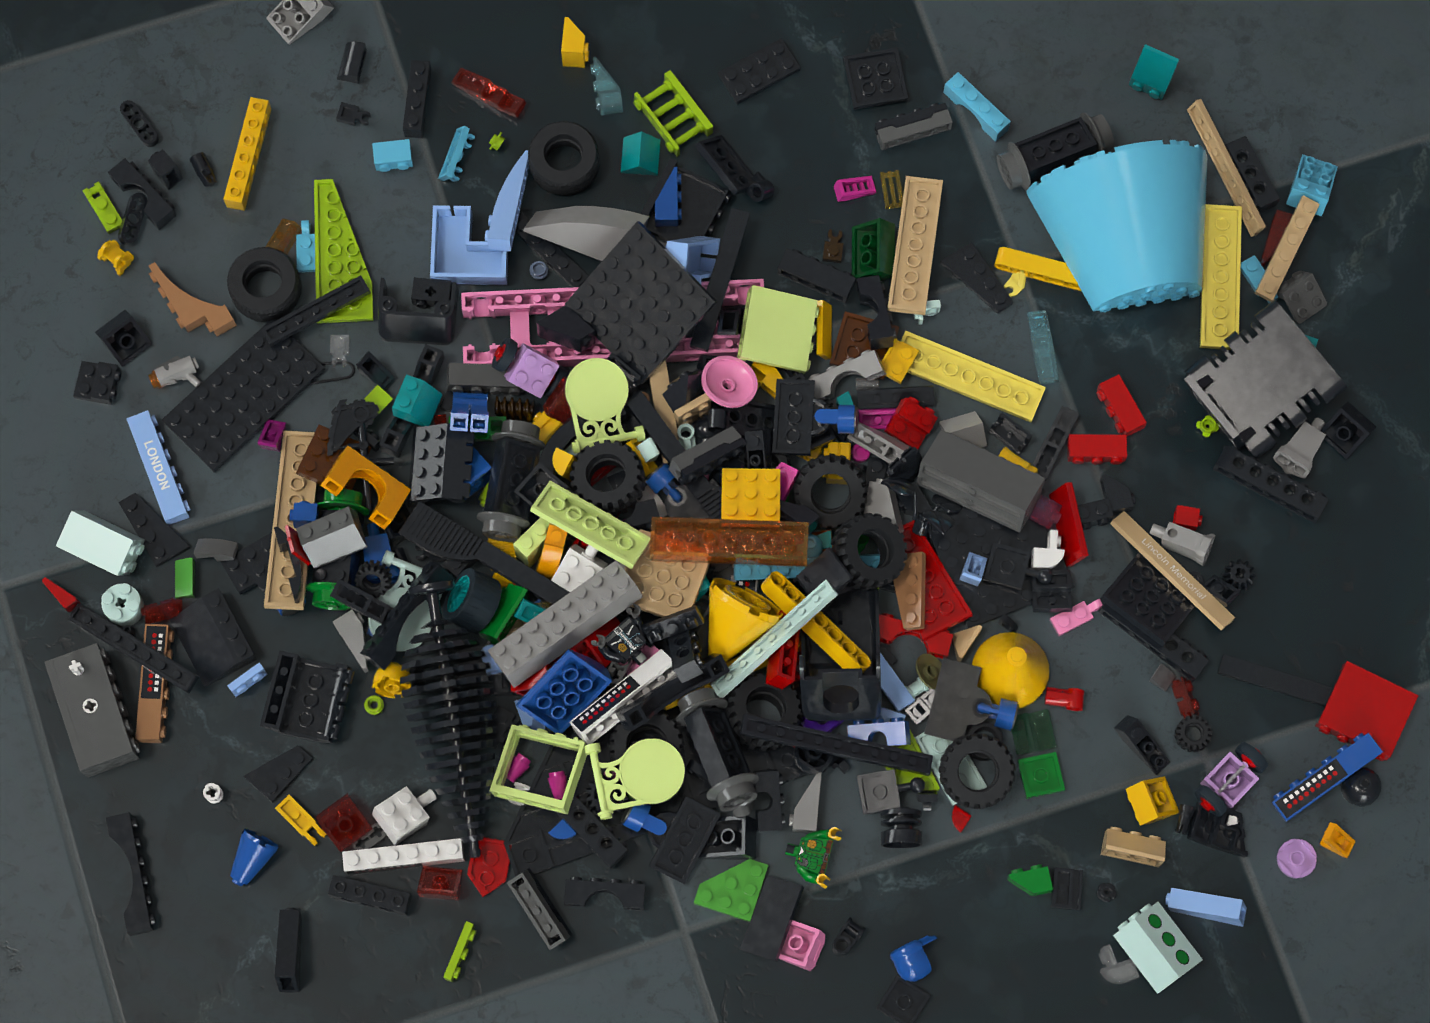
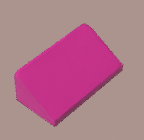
M896 407L858 409V420L860 423L871 428L885 429Z

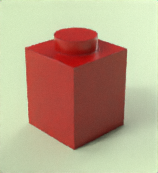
M1177 505L1174 510L1173 523L1196 531L1197 527H1201L1202 515H1199L1200 509Z

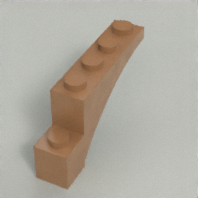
M155 262L149 265L151 272L148 274L154 283L158 282L160 285L157 289L163 298L167 297L169 300L167 306L171 313L176 312L178 315L176 321L181 329L185 327L186 331L190 332L205 323L210 333L214 331L215 335L219 336L236 326L225 304L218 306L190 296L174 285L162 273Z

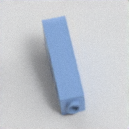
M1171 888V892L1166 895V905H1168L1170 911L1236 926H1244L1247 907L1241 899Z

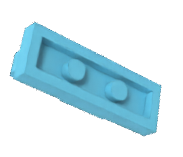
M462 126L456 129L438 179L442 181L448 179L453 182L459 181L460 178L456 177L454 172L461 173L463 170L460 167H456V164L463 157V148L469 149L472 146L467 143V138L469 140L475 138L474 135L468 134L470 128Z

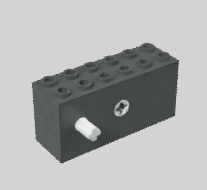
M95 643L45 661L44 663L79 770L89 778L140 759L138 753L141 750L138 742H135L134 737H132L135 732L132 724H129L128 719H126L129 714L126 706L120 701L123 696L120 688L114 683L117 677L114 670L108 664L111 663V659L104 647L101 648Z

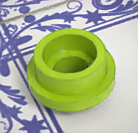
M372 695L365 700L364 707L369 714L377 715L382 712L384 702L379 696ZM374 702L378 704L375 709L371 708V704Z

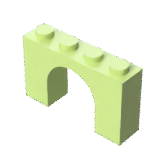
M541 517L513 544L516 557L529 568L541 556L550 523Z

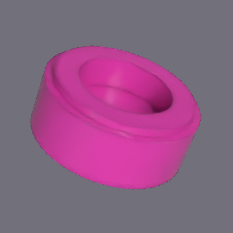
M858 444L852 447L851 457L855 462L864 463L869 459L870 452Z

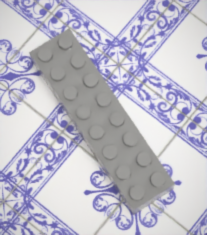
M615 560L487 651L515 688L643 596L635 582L619 562Z

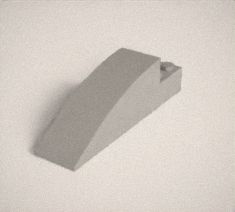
M572 206L537 211L523 231L603 261L637 221H640L646 227L649 216L615 208ZM659 241L664 247L667 243Z

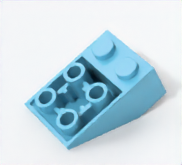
M1302 154L1286 205L1296 208L1301 197L1304 195L1320 204L1315 214L1322 216L1329 200L1338 166Z

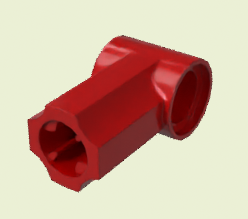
M1047 687L1045 705L1065 707V709L1071 711H1082L1085 691L1078 688H1068L1066 690Z

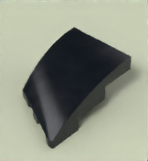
M1198 801L1187 839L1226 853L1248 857V851H1245L1244 844L1245 831L1243 829L1242 813L1227 807L1226 812L1218 817L1204 809Z

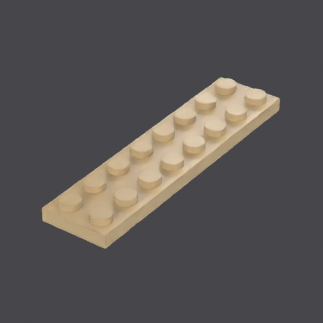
M906 176L887 311L925 315L943 180Z

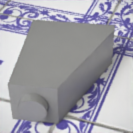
M877 478L876 482L869 481L864 514L878 513L882 515V518L888 517L892 520V524L896 523L899 527L898 531L903 533L904 528L895 492L886 485L881 484L883 479Z

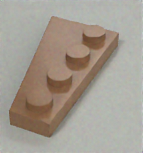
M909 553L907 560L903 562L905 563L904 570L900 571L898 578L893 580L903 629L907 631L924 629L926 553Z

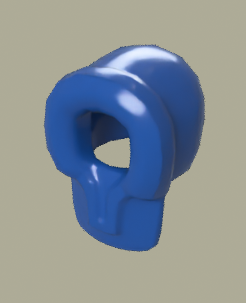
M927 935L919 940H913L890 953V959L893 961L902 979L915 982L923 979L932 971L931 964L922 946L937 939L935 935Z

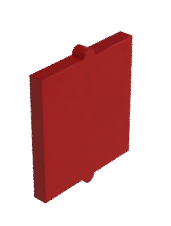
M289 525L284 526L291 553L308 566L311 565L301 546L297 531Z

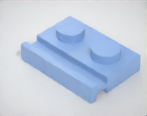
M258 663L227 686L234 696L237 697L268 674L262 665Z

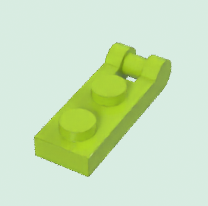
M99 181L94 183L93 187L82 190L107 233L110 234L119 229L122 219ZM99 192L100 196L94 199L92 195Z

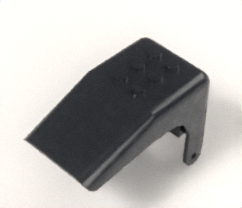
M878 588L873 590L852 589L838 595L830 607L822 613L870 658L871 665L863 674L862 668L843 669L801 629L799 670L802 712L804 717L810 721L873 720L881 714Z

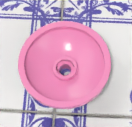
M719 356L710 360L704 367L701 375L702 387L707 396L715 403L724 407L738 408L748 404L754 398L758 387L757 377L753 369L743 360L733 356Z

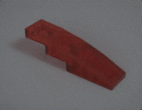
M460 68L451 82L480 101L516 118L527 104L524 99L510 94L507 89L493 84L490 79Z

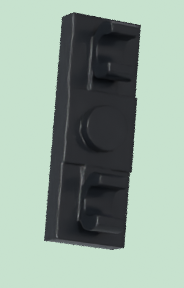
M695 605L643 624V630L649 642L653 643L703 625L705 620Z

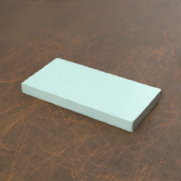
M923 732L914 738L922 753L933 755L931 770L942 789H944L939 779L940 759L945 749L953 741L927 735ZM970 756L964 757L959 765V777L962 783L973 790L986 788L987 785ZM946 794L952 806L958 804L954 802L948 794Z

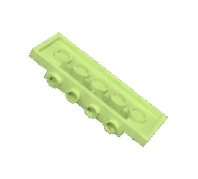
M549 481L530 510L532 513L630 569L634 567L651 540L649 536L634 529L628 523L620 521L610 513L599 509L592 503L580 498L577 494L571 493L552 481Z

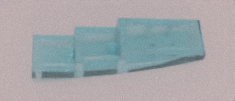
M1046 310L1027 312L1033 357L1039 383L1059 382Z

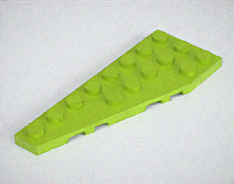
M333 179L314 180L316 299L360 275L371 292L317 323L374 321L373 284Z

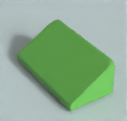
M193 557L175 561V599L195 598V560Z

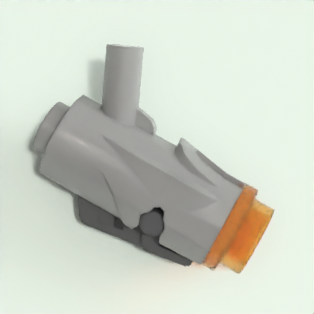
M175 356L157 366L148 375L154 389L176 384L181 379L189 380L196 388L202 383L193 375L197 373L196 369L199 368L195 357L191 359L190 356L182 359Z

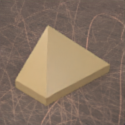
M981 625L953 634L952 641L958 662L962 661L982 630Z

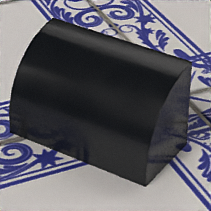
M348 42L346 44L337 80L359 84L367 53L365 43Z

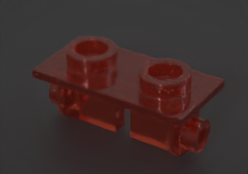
M172 597L171 599L160 601V605H157V603L144 605L140 611L142 616L145 615V624L177 616L182 612V599Z
M1180 677L1182 682L1179 679L1172 681L1173 685L1171 687L1175 698L1183 697L1182 701L1177 702L1181 716L1185 718L1186 716H1191V713L1199 715L1198 710L1200 706L1197 699L1193 698L1191 691H1194L1191 681L1185 677Z

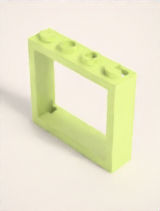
M524 724L523 726L511 725L490 792L495 797L568 815L587 757L584 746L587 744L583 740H579L578 737L570 739L561 733L553 735L544 729H530L529 726ZM520 738L578 751L562 800L504 786Z

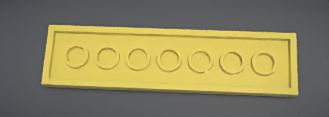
M1206 204L1200 348L1220 349L1221 346H1224L1227 350H1231L1224 342V339L1234 331L1239 334L1241 206Z
M905 330L901 342L919 350V354L908 373L1032 422L1046 387Z

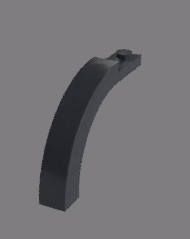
M624 407L621 411V421L626 420ZM616 415L610 419L616 421ZM577 416L581 434L586 435L583 431V424L589 420ZM573 419L555 432L547 442L538 463L540 462L553 474L555 473V468L552 460L555 449L558 448L565 451L571 445V442L577 439ZM597 421V423H598L599 426H600L601 423L603 422V421ZM593 425L587 426V430L595 431Z

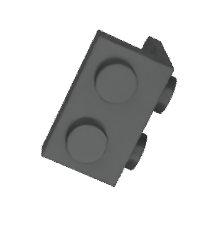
M1297 271L1293 273L1290 279L1281 283L1277 292L1278 298L1285 300L1295 322L1299 324L1327 305V301L1314 275L1309 272Z

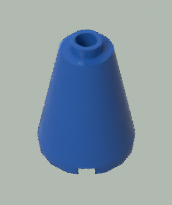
M244 828L230 876L233 878L232 882L239 886H243V884L248 885L279 848L277 847L278 845L267 837L256 835V832Z

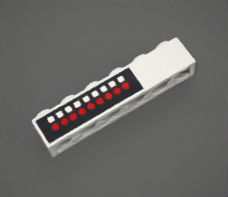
M662 649L606 692L569 722L576 734L587 745L595 742L620 722L615 712L676 676L673 671L671 658Z
M460 838L342 852L343 867L346 875L465 862L463 842Z

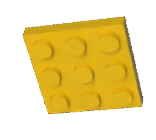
M722 468L721 524H780V469Z

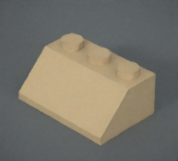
M1111 827L1105 831L1100 855L1160 867L1165 861L1166 841H1162L1161 837L1150 835L1148 838L1142 836V833L1130 831V833L1122 832L1121 828Z

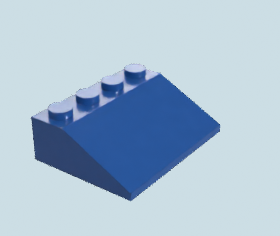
M568 649L524 695L516 706L554 733L562 734L571 725L569 722L583 712L612 682L608 669L596 660Z

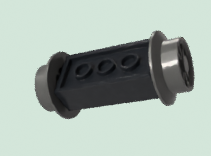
M1083 112L1079 118L1015 144L1008 142L1007 151L997 155V165L1004 183L1010 190L1021 186L1027 191L1032 183L1040 181L1042 176L1051 173L1052 170L1062 165H1066V168L1074 165L1075 161L1080 160L1079 158L1113 149L1114 138L1110 126L1102 114L1090 117L1087 113Z
M506 420L502 423L501 432L492 435V440L496 442L491 474L484 510L477 514V519L483 522L482 535L487 538L503 542H516L521 536V531L530 528L531 524L527 521L530 505L514 491L537 466L540 451L545 447V444L539 440L540 428L534 424L518 420Z
M712 688L698 689L682 697L677 703L681 713L677 716L676 722L679 726H686L694 742V748L701 759V765L708 776V782L712 788L706 794L707 799L717 801L721 811L736 810L751 803L757 797L754 785L758 782L759 776L756 773H751L725 711L728 705L725 698H717Z

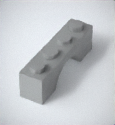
M866 350L855 359H846L843 362L844 364L840 366L834 365L827 368L826 372L822 374L816 373L811 375L809 380H815V398L821 400L835 398L837 384L848 375H860L869 382L885 375L886 372L878 353L875 350Z

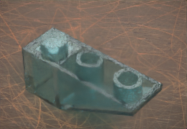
M593 57L594 64H590L591 75L596 77V81H593L594 92H598V98H595L596 108L600 109L601 115L622 113L623 104L620 87L599 60Z

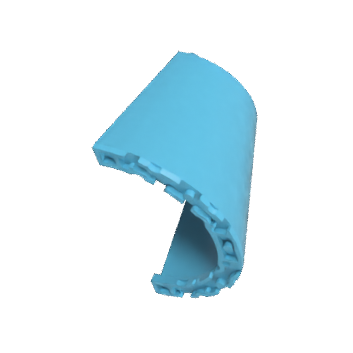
M1162 140L1114 147L1115 152L1113 153L1108 152L1105 154L1103 150L1093 155L1079 158L1080 160L1075 161L1074 165L1066 168V165H1062L1052 170L1051 173L1042 176L1041 183L1034 182L1026 191L1027 196L1093 311L1107 312L1111 308H1118L1120 310L1128 308L1129 305L1139 307L1146 305V301H1152L1154 304L1161 303L1166 299L1176 301L1184 296L1194 298L1202 292L1208 159L1207 153L1201 145L1197 144L1193 147L1189 145V141L1170 140V144H1163Z

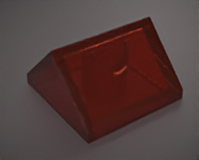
M423 866L417 889L419 897L459 901L462 870Z

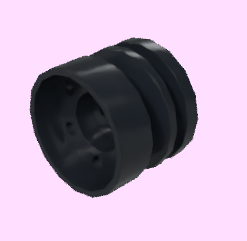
M896 807L881 811L880 818L886 819L881 821V826L890 828L881 832V846L886 848H914L922 846V831L913 829V827L922 825V821L918 819L922 816V811L907 807Z

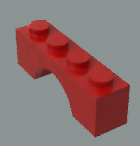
M888 613L879 614L880 643L890 645L896 638L903 635L915 636L921 640L919 629L907 631L903 629L902 619L893 618L894 616ZM945 630L923 641L927 654L942 660L943 658L947 659L953 634H950L949 630Z

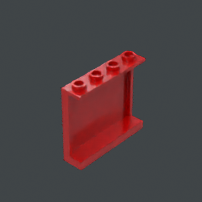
M1346 661L1340 670L1341 673L1315 726L1324 734L1336 736V739L1342 743L1349 742L1353 744L1355 743L1353 739L1361 733L1364 735L1369 733L1383 751L1375 759L1387 761L1394 751L1419 695Z

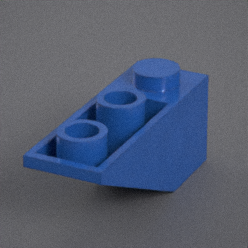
M674 167L655 201V226H678V220H681V209H678V202H681V191H677V185H681V174H677V167Z

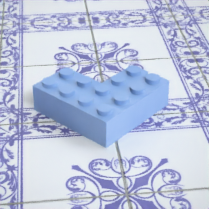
M433 206L430 278L447 280L456 284L507 285L508 251L489 249L488 241H471V206H454L455 216H452L450 206Z
M696 236L667 241L665 248L701 284V279L711 277L716 259L700 256L701 254L718 255L721 238Z

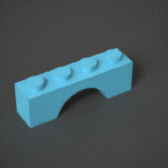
M959 72L945 83L943 93L956 105L960 104L969 109L980 122L982 129L995 142L1009 130L1011 121Z

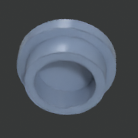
M542 261L532 263L530 275L534 279L540 280L547 276L548 266Z

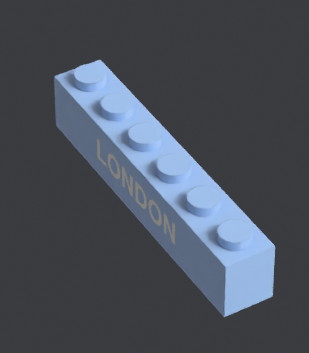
M147 410L126 418L166 524L169 526L190 518L188 511L191 510L187 500L183 501L181 494H184L181 483L177 484L175 477L178 476L174 466L170 467L168 461L171 460L168 449L164 450L162 445L165 442L163 435L156 430L158 422L155 415L151 416Z

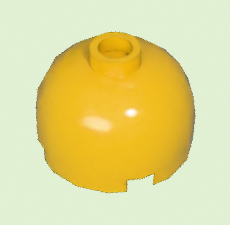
M390 662L385 670L378 668L373 678L372 687L375 688V692L378 695L395 698L394 694L401 695L402 690L412 687V684H400V678L410 675V672L406 670L401 671L402 665L397 662Z

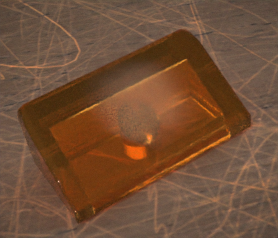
M283 218L266 247L278 249L287 255L296 241V235L302 231L301 227L295 221Z

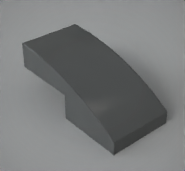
M198 539L193 554L196 558L214 557L217 562L234 560L239 545L236 542L223 539Z

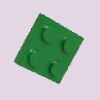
M1056 752L1017 760L1026 799L1065 791Z

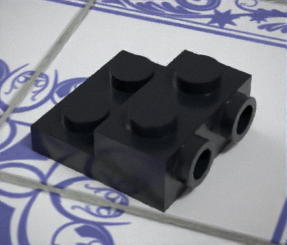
M82 361L73 397L75 399L112 405L113 399H116L117 396L116 384L121 379L122 371L116 364Z

